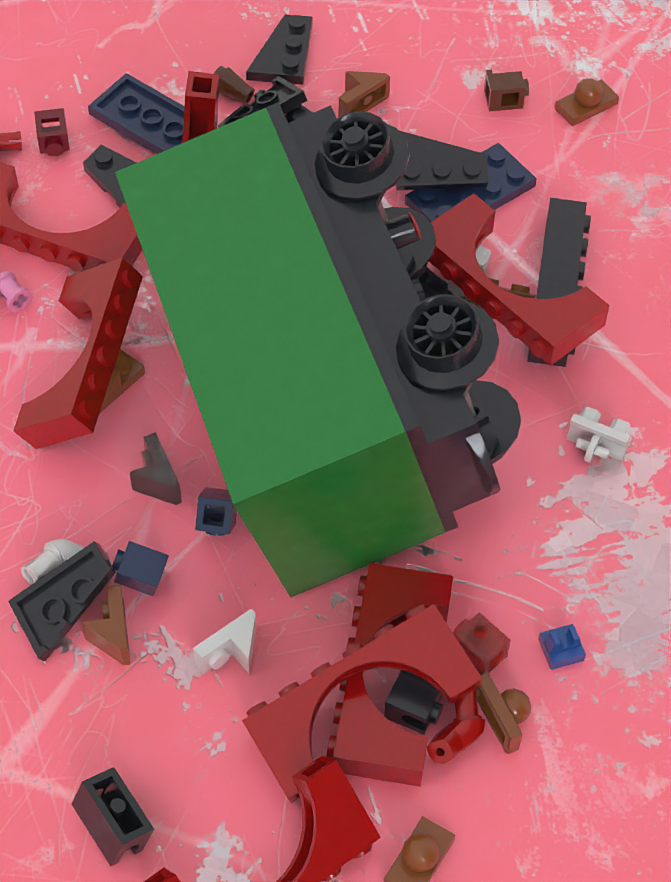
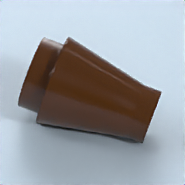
M220 66L214 72V74H219V94L236 99L244 104H247L252 99L255 89L250 87L230 67Z

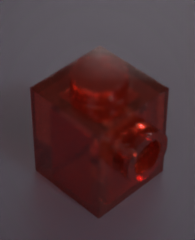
M480 612L470 621L464 619L455 628L453 634L480 675L490 673L508 657L511 640Z

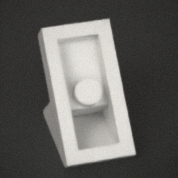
M252 609L248 610L193 648L195 665L203 675L212 668L215 670L225 665L231 655L250 674L257 631L256 613Z

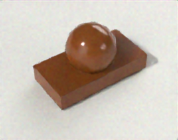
M592 78L583 79L577 84L574 93L556 101L555 110L571 126H574L618 104L619 96L602 79L599 81Z
M489 673L480 675L482 684L475 691L476 700L504 752L510 754L519 750L522 732L517 724L524 722L531 713L532 706L529 697L523 691L515 688L506 689L500 694Z
M422 816L410 837L404 842L401 852L385 876L384 882H430L453 844L455 834Z

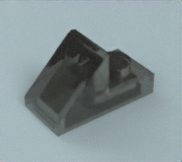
M156 432L144 436L145 450L140 452L144 467L129 473L132 489L174 505L182 503L180 484Z

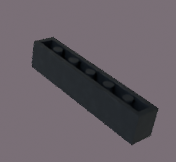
M550 197L536 299L559 298L575 293L583 288V286H577V281H583L586 262H580V257H586L588 239L583 238V233L589 234L591 216L586 215L587 202ZM529 348L527 362L547 364L543 359L537 358ZM575 348L553 365L566 367L568 355H574Z

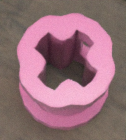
M5 271L0 273V296L5 300L6 307L14 313L20 312L30 303L32 292L25 287H21L16 282V276L12 272Z

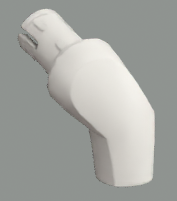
M64 539L49 541L45 543L42 554L21 567V573L24 579L32 585L85 547ZM105 552L106 556L108 557V559H109V561H110V563H111V560H110V557H109L108 553Z

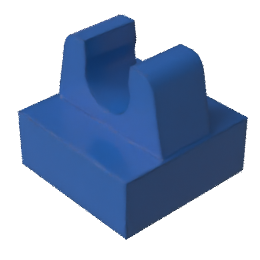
M573 624L539 634L538 640L551 670L585 660L586 653Z

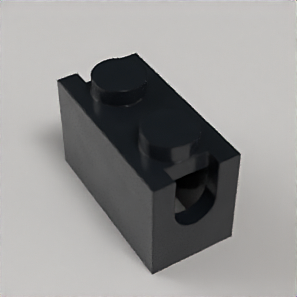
M401 670L385 701L384 716L390 721L425 735L429 724L436 725L444 706L440 703L443 695L421 677Z
M115 767L81 782L71 805L109 865L113 866L119 863L123 854L129 849L132 850L134 855L143 851L154 828Z

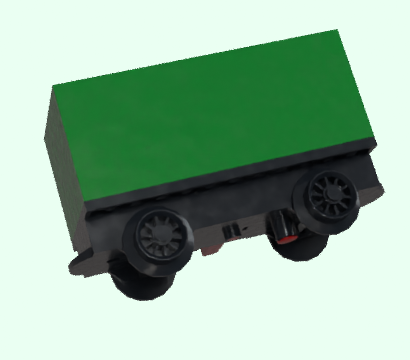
M278 102L115 172L232 503L291 598L369 565V563L377 562L458 528L453 511L499 493L501 490L492 464L502 459L517 439L521 425V416L518 403L508 390L493 382L477 380L486 373L496 359L500 342L495 322L484 309L457 295L440 294L428 298L425 296L418 279L425 272L427 264L434 253L436 238L433 225L423 214L411 208L383 207L381 200L385 192L393 187L406 172L410 158L406 138L396 127L385 123L381 117L370 112L356 111L342 115L337 119L331 105L288 123Z

